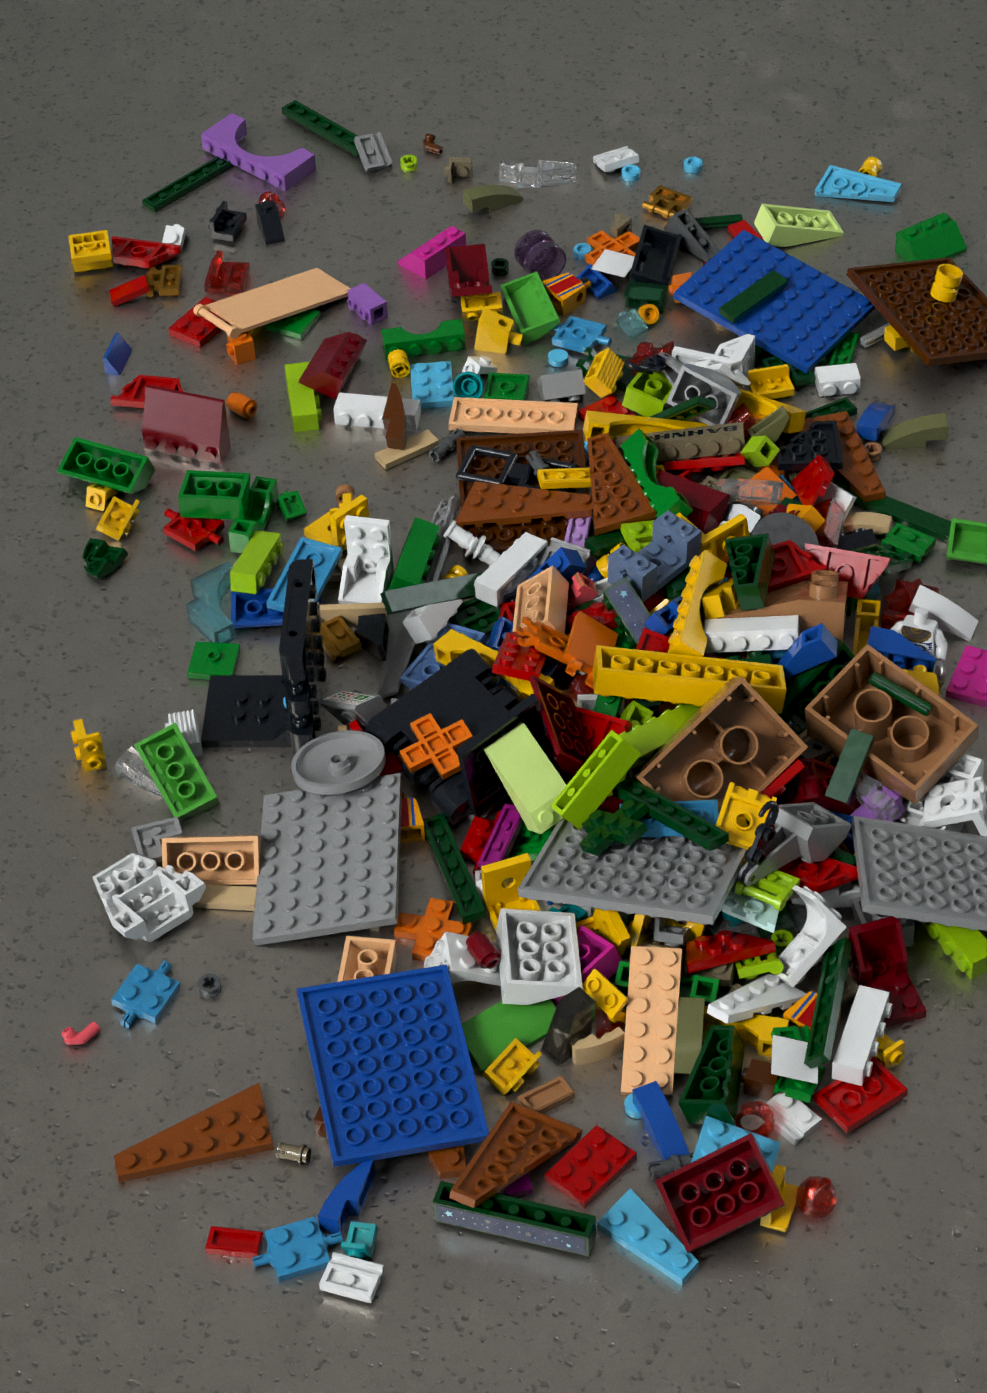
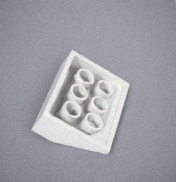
M500 909L496 933L498 950L501 952L499 970L502 1004L530 1005L582 991L575 913Z

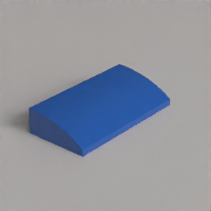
M274 588L259 589L257 594L231 591V628L281 626L284 612L267 608L266 603ZM320 596V598H319L318 601H317V602L319 603V614H320L321 596Z

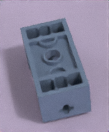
M667 510L653 521L651 543L638 553L622 545L608 556V583L613 585L626 577L641 601H646L689 567L695 555L699 556L701 554L702 531Z

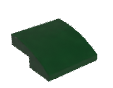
M475 597L461 603L457 608V613L450 617L449 621L452 624L476 630L486 635L492 632V628L501 615V611L499 608L493 607V605Z

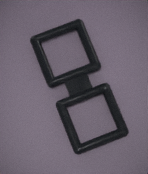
M478 445L470 446L456 474L457 480L474 483L477 481L494 484H506L508 482L518 484L517 486L541 489L538 486L527 485L534 469L530 463L528 465L516 463L518 459L517 453ZM476 454L507 460L499 479L467 473ZM542 458L544 463L548 464L550 468H579V465ZM570 488L560 489L561 492H569Z

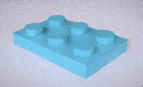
M451 361L410 364L412 399L420 400L421 409L452 407L454 393L452 388Z
M706 1116L691 1163L751 1133L758 1141L771 1172H773L781 1143Z

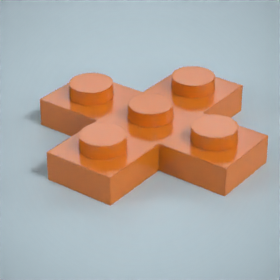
M601 230L587 238V244L591 245L594 250L585 255V262L593 266L605 249L635 256L636 253L633 251L637 249L640 238L628 231L614 239Z
M431 713L410 723V727L418 742L399 752L411 773L430 763L434 764L443 780L461 771L458 755L455 751L473 737L462 719L442 730Z
M430 898L424 916L400 912L398 924H396L394 929V936L416 940L412 950V959L425 961L445 931L470 936L472 923L463 924L460 921L450 920L454 910V901Z

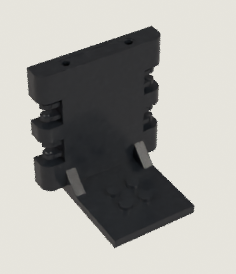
M313 559L296 560L289 566L279 645L282 675L210 676L201 736L202 747H292V752L295 755L302 746L318 737V731H321L320 701L327 672L326 668H324L323 637L318 635L321 632L319 603L314 602V599L317 598V586ZM284 697H285V700H286V708L284 707V704H283V699H284Z
M475 649L466 650L369 720L365 728L366 733L372 734L382 742L385 755L387 756L391 752L398 755L400 750L418 742L410 727V723L429 713L432 714L441 730L461 719L464 721L473 737L455 751L458 755L461 771L443 780L433 763L411 773L403 759H400L403 762L404 776L414 786L420 782L426 785L435 780L429 787V791L433 793L431 796L432 804L440 814L443 813L446 820L452 826L469 813L477 817L481 816L508 796L503 783L484 751L485 748L521 723H524L549 760V755L554 752L545 735L547 732L543 724L539 699L533 693L526 699H523L511 686L505 687L500 684L491 689L498 679L496 674L492 673L493 667Z

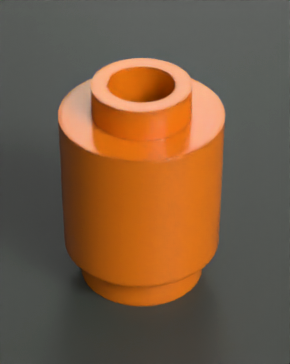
M233 392L227 398L226 405L230 411L245 419L255 415L257 402L254 399L240 392Z

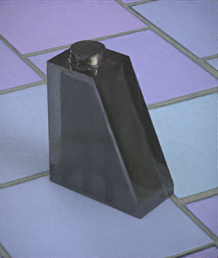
M580 987L559 1000L541 1051L557 1067L572 1058V1046L579 1039L586 1038L590 1034L597 1037L596 1001Z

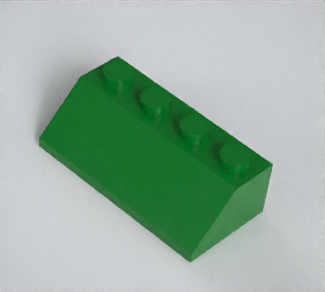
M74 437L57 469L58 474L128 494H133L146 488L155 472L151 461L146 456Z
M417 517L414 518L388 590L425 583L422 577L426 578L430 569V565H427V562L431 563L434 557L435 550H432V547L436 548L441 536L437 535L440 526Z

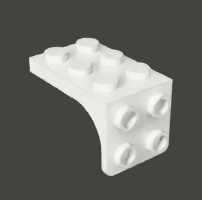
M797 885L792 889L802 898L806 905L807 920L801 932L778 956V959L782 961L783 971L776 975L791 987L799 984L805 978L806 972L821 960L822 954L829 946L834 945L838 941L839 935L846 928L840 921L842 916L832 907L826 906L824 904L826 900L816 891L812 892L806 886L801 888Z
M445 931L441 939L436 942L430 956H427L424 961V968L447 964L451 984L461 981H476L501 986L499 963L491 969L480 968L467 951L466 940L469 936ZM492 941V942L495 944V946L498 948L497 942Z

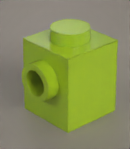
M766 435L752 436L741 451V454L745 455V458L754 467L769 466L780 449Z

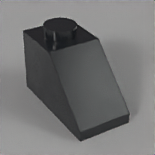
M274 200L255 204L257 224L266 245L285 241L279 212Z
M385 613L358 616V625L354 626V634L359 638L361 647L379 660L386 661L389 626Z

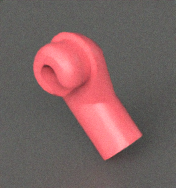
M91 1022L80 1032H75L74 1028L67 1027L61 1034L66 1044L82 1045L88 1043L101 1029L97 1023Z

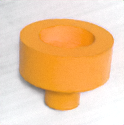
M653 304L642 305L638 310V319L643 324H654L659 318V310Z

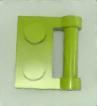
M654 520L621 524L620 531L628 548L638 553L652 542Z
M775 870L754 883V887L748 886L739 880L735 887V893L741 896L744 894L773 905V908L782 911L787 900L795 892L792 888L795 885L799 886L800 879Z
M776 946L775 952L736 961L735 966L739 979H752L766 972L774 975L780 974L783 971V964L777 958ZM764 956L767 960L761 961L760 957Z

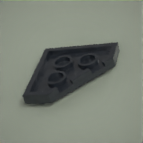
M815 421L806 432L801 431L790 439V443L787 446H781L776 455L778 470H803L818 455L827 459L832 470L843 469L837 421Z

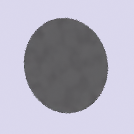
M780 512L767 515L756 524L752 535L769 533L772 545L791 540L804 551H806L805 543L819 545L817 536L810 525L800 517L790 513Z

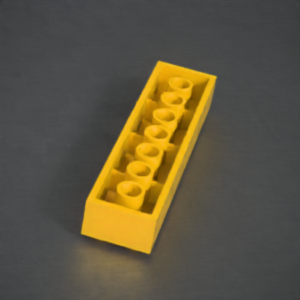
M596 645L593 664L594 694L604 697L620 696L626 699L638 698L651 702L666 701L672 704L685 703L702 707L732 677L742 676L776 713L782 714L787 690L783 665Z

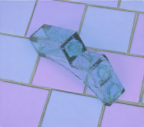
M228 561L190 580L192 595L195 599L186 603L188 620L209 642L229 643L235 640L233 623L220 607L225 592L231 586L230 571L232 565Z

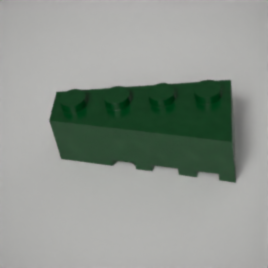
M769 533L725 539L734 587L741 610L764 608L775 558Z
M711 1025L678 1102L689 1124H703L705 1117L709 1116L725 1123L736 1125L745 1046L734 1025Z

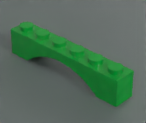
M638 429L621 445V448L625 453L623 454L624 459L631 464L630 470L637 476L636 481L644 488L642 492L651 500L649 504L657 512L656 517H660L667 510L674 515L680 512L684 517L688 516L693 510L687 499L673 487L659 486L656 476V462L659 450L654 441L642 430Z

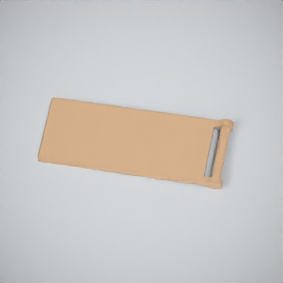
M314 268L207 305L198 304L194 307L193 312L198 317L205 318L225 331L230 338L235 339L243 332L347 297L348 290L351 288L322 270Z

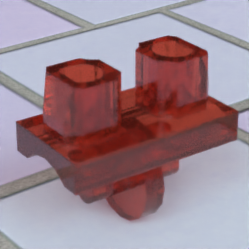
M641 342L637 346V352L629 361L640 365L643 359L659 354V352H664V348L653 347L651 342ZM633 371V375L636 376L638 372Z
M919 578L909 584L906 581L900 582V589L884 597L885 602L899 618L907 614L919 586H924Z

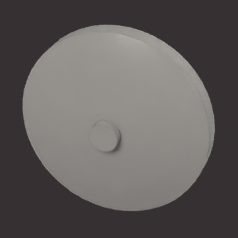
M354 730L337 731L319 736L302 746L292 759L291 769L296 784L302 789L321 795L341 794L361 788L373 781L382 772L386 764V755L382 742L372 734Z

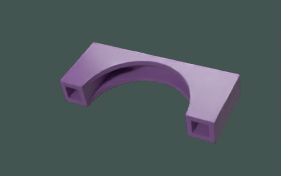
M233 113L201 133L203 150L221 159L230 161L234 166L283 191H287L316 170L315 154L303 148L285 155L270 157L250 154L241 149L238 144L247 135L246 120Z

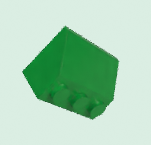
M945 212L896 232L895 252L907 262L952 258L967 251V246L957 222Z
M187 470L178 495L181 517L245 519L249 505L250 473Z

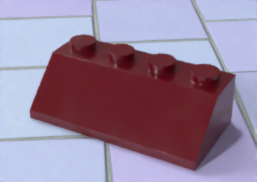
M349 331L325 338L298 383L333 399H337L339 392L343 389L360 360L367 339Z
M663 470L656 474L659 486L673 487L687 499L693 511L686 518L699 530L707 534L719 527L730 498L729 494Z

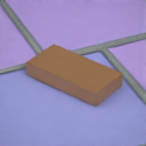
M560 1075L517 1096V1102L522 1106L544 1114L574 1099L575 1092L564 1077Z

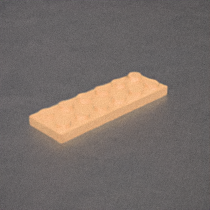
M454 397L448 425L449 430L453 431L459 428L462 431L513 434L575 430L578 403Z
M631 946L627 996L629 1000L626 1010L621 1095H629L633 1093L632 1089L657 1081L665 1098H673L682 949Z

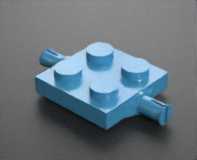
M570 316L564 323L557 324L550 330L556 332L552 338V345L583 353L586 347L594 348L597 344L610 346L612 343V338L604 337V334L607 332L605 324Z
M162 961V964L156 971L139 964L134 966L111 999L113 1006L126 1012V1015L120 1021L122 1027L129 1028L135 1018L146 1019L156 1024L180 989L179 981L166 976L172 967L170 962Z
M316 1216L264 1231L268 1245L267 1253L252 1257L255 1268L271 1264L276 1271L279 1282L325 1269L328 1262H330L328 1246L341 1243L343 1238L340 1231L325 1236L319 1228Z

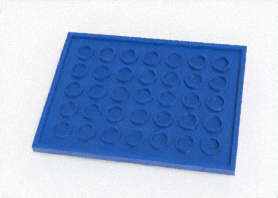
M745 230L740 232L673 294L675 300L739 336L746 334L755 335V345L799 368V370L806 374L875 309L873 304L862 294ZM772 270L788 280V286L734 324L718 313L721 306Z
M447 964L297 988V998L333 1167L479 1143L486 1139L489 1132Z

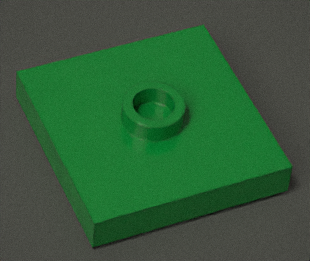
M309 309L266 324V330L301 340L320 318V311Z
M489 372L483 398L526 401L530 375Z
M196 641L187 672L188 679L210 680V676L234 675L241 650L240 644Z

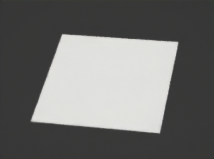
M605 249L591 269L625 277L632 268L635 256Z
M773 1035L771 1074L818 1084V1066L811 1069L804 1064L808 1042Z

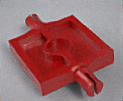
M170 508L165 510L164 516L172 519L171 522L163 527L165 535L194 551L198 550L208 541H212L218 546L223 544L224 538L217 535L225 528L224 521L221 519L181 517L180 513Z
M501 810L497 812L494 821L474 816L461 846L460 852L462 857L476 863L472 871L474 875L475 871L481 870L477 864Z

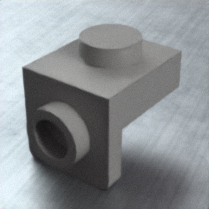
M662 917L652 918L651 932H654V941L666 942V945L676 947L681 944L683 945L689 938V928L665 925V918Z

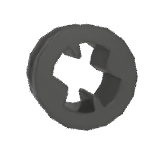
M205 974L199 979V992L203 997L213 998L221 992V982L217 975ZM210 984V985L212 986V984H214V987H213V988H209V986H208V987L206 988L205 985Z

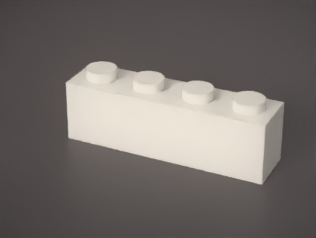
M339 392L333 408L335 424L385 429L382 416L388 397ZM402 398L406 414L407 431L416 432L421 419L420 400Z
M527 532L519 539H516L507 551H504L494 563L490 564L482 575L476 578L474 582L476 598L498 608L503 603V596L514 592L517 589V585L524 582L539 567V563L548 546V541Z
M798 615L705 619L704 633L708 640L705 651L706 653L789 649L800 635Z
M859 985L832 1063V1079L862 1086L865 1076L870 1077L873 1067L871 1058L876 1057L878 1054L880 1042H877L878 1037L883 1038L886 1028L884 1019H889L893 1004L889 1003V992Z

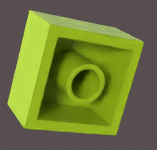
M660 371L654 372L652 375L638 372L626 388L622 406L645 417H650L671 408L672 405L666 402L673 386L664 373Z

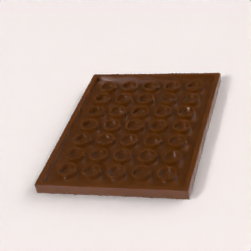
M950 257L848 268L846 275L927 366L987 359V297L964 272L961 283L958 286L956 299L953 302L936 300L930 294L938 266L941 264L957 266Z
M583 430L456 438L458 470L471 445L515 452L518 454L516 463L528 465L529 462L526 460V455L528 454L532 457L530 452L537 450L542 458L579 465V468H586ZM476 454L467 473L499 479L507 460ZM533 472L527 485L540 487L538 478ZM459 480L461 509L474 483ZM506 482L505 485L517 486L518 484ZM589 487L570 488L569 492L589 495ZM564 516L552 517L550 521L536 518L532 519V522L497 525L494 522L484 523L483 527L475 528V524L463 525V529L472 533L477 539L483 535L486 536L485 544L490 545L496 552L502 554L525 532L548 541V546L551 542V537L564 541L569 519L564 518ZM591 525L589 537L594 536L593 525ZM463 548V557L468 558L465 557L466 549Z

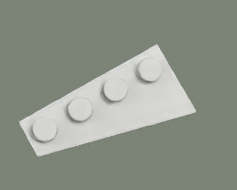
M768 973L710 1003L707 1013L726 1024L753 1018V1013L763 1015L771 1013L772 1008L788 1009L792 1003L800 1000L806 993L791 987L776 975Z

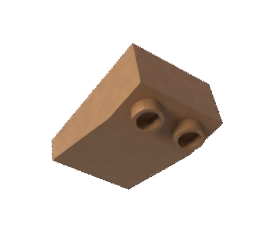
M815 570L812 571L811 579L767 592L764 608L741 610L739 604L737 609L729 610L724 617L715 619L798 615L800 634L809 628L823 623L835 638L844 642L848 581H839L838 572Z
M868 644L805 708L807 735L812 739H818L830 747L832 754L837 758H840L851 728L874 736L875 740L861 773L890 790L897 791L902 797L914 804H917L979 738V725ZM874 672H878L931 703L933 705L932 712L929 716L920 714L886 692L872 686L869 683L870 676Z
M742 676L732 677L633 777L638 782L672 801L717 800L718 812L720 813L719 810L730 782L735 783L734 786H741L747 791L750 788L758 791V794H760L808 746Z

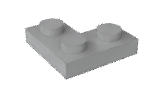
M178 816L131 827L138 855L155 860L157 864L162 863V838L183 836Z

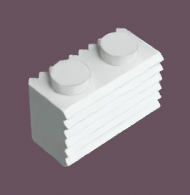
M856 363L815 367V384L819 397L838 396L839 394L850 395L860 392L861 378Z
M195 710L169 713V723H165V728L176 723L194 756H203Z

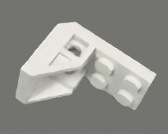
M746 334L722 343L718 346L715 354L674 346L672 357L683 365L687 363L694 365L695 362L711 359L714 364L724 363L730 371L738 369L748 379V371L753 370L755 364V335ZM737 386V388H740V389H744V387H745V386Z
M346 515L344 524L348 554L343 565L338 604L383 603L380 594L388 590L394 573L390 520Z

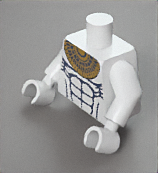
M916 608L914 616L906 615L904 621H898L890 630L896 631L936 658L933 673H935L937 667H940V676L943 677L946 674L943 662L946 661L948 643L942 631L938 629V622L927 619L928 610Z

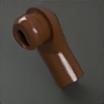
M427 133L425 139H423L424 149L441 156L443 147L435 144V135Z

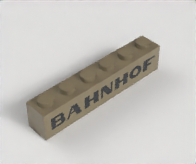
M743 422L645 433L654 441L659 450L657 462L741 453L746 446ZM631 435L616 437L615 446L622 457L625 453L621 445Z

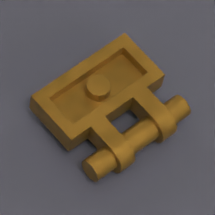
M659 185L649 195L650 202L644 201L642 208L648 210L651 214L657 213L669 220L673 214L685 208L687 209L692 204V197Z
M162 265V270L151 267L146 275L150 289L146 296L153 297L156 291H159L160 296L179 295L183 272L182 265Z

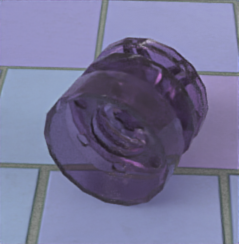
M532 230L523 235L515 246L514 257L528 274L537 271L541 281L560 275L565 267V252L545 231Z

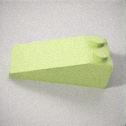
M761 204L754 221V225L764 241L774 247H789L840 237L844 234L836 219L828 210Z
M521 723L484 749L528 830L542 834L563 819L550 805L566 787V783L524 723Z

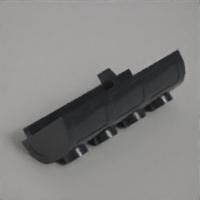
M648 225L643 226L630 272V280L634 286L654 293L666 290L679 249L681 234L676 235Z

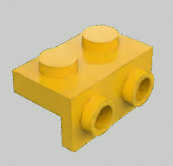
M500 292L460 296L463 320L471 322L479 320L484 308L503 315Z
M788 364L748 371V380L751 382L748 386L750 392L769 399L794 396V387L789 377Z
M113 496L96 530L119 541L122 534H128L132 526L130 520L135 521L140 510L137 509L140 501L136 499L132 506Z
M82 719L74 720L75 730L70 732L73 745L78 744L77 747H74L76 760H81L84 772L106 767L100 732L86 734Z
M593 969L582 984V991L588 996V1001L604 1011V1016L610 1021L626 1023V1009L624 1006L629 999L602 973Z
M515 1038L484 1071L482 1076L505 1096L510 1089L515 1092L524 1083L525 1080L522 1076L526 1072L529 1075L534 1072L540 1065L537 1060L543 1053L538 1051L534 1055Z
M775 1165L773 1176L785 1206L761 1217L760 1226L786 1232L800 1194V1187L786 1183V1167Z

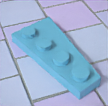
M830 165L814 191L815 196L894 202L902 189V184Z
M631 1188L597 1222V1229L680 1285H683L699 1268V1261L691 1253H687L684 1245Z

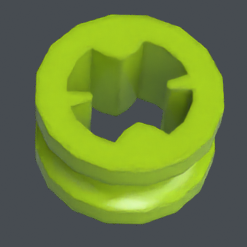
M404 155L400 158V167L403 171H413L417 168V158L414 155Z
M783 929L775 931L771 936V941L775 942L777 954H781L794 939L790 931Z

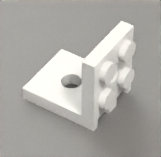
M982 776L934 785L925 794L923 816L925 827L933 828L973 820L979 834L987 837V787Z

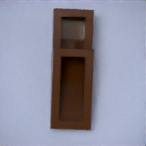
M391 383L382 416L384 428L387 430L385 438L388 448L405 450L407 439L406 414L396 383Z

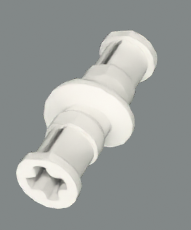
M455 520L452 521L443 537H449L461 548L466 549L465 557L473 554V559L478 557L480 561L490 565L501 556L493 547L485 544L486 536L483 535L477 539L472 533L458 526Z

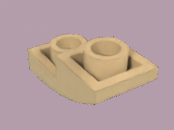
M853 512L848 513L843 523L845 533L859 528L873 529L874 535L880 536L890 532L893 519L892 516L880 513Z
M617 1027L613 1031L605 1033L600 1039L593 1034L579 1039L572 1046L573 1063L575 1065L594 1063L623 1051L625 1032L620 1027Z

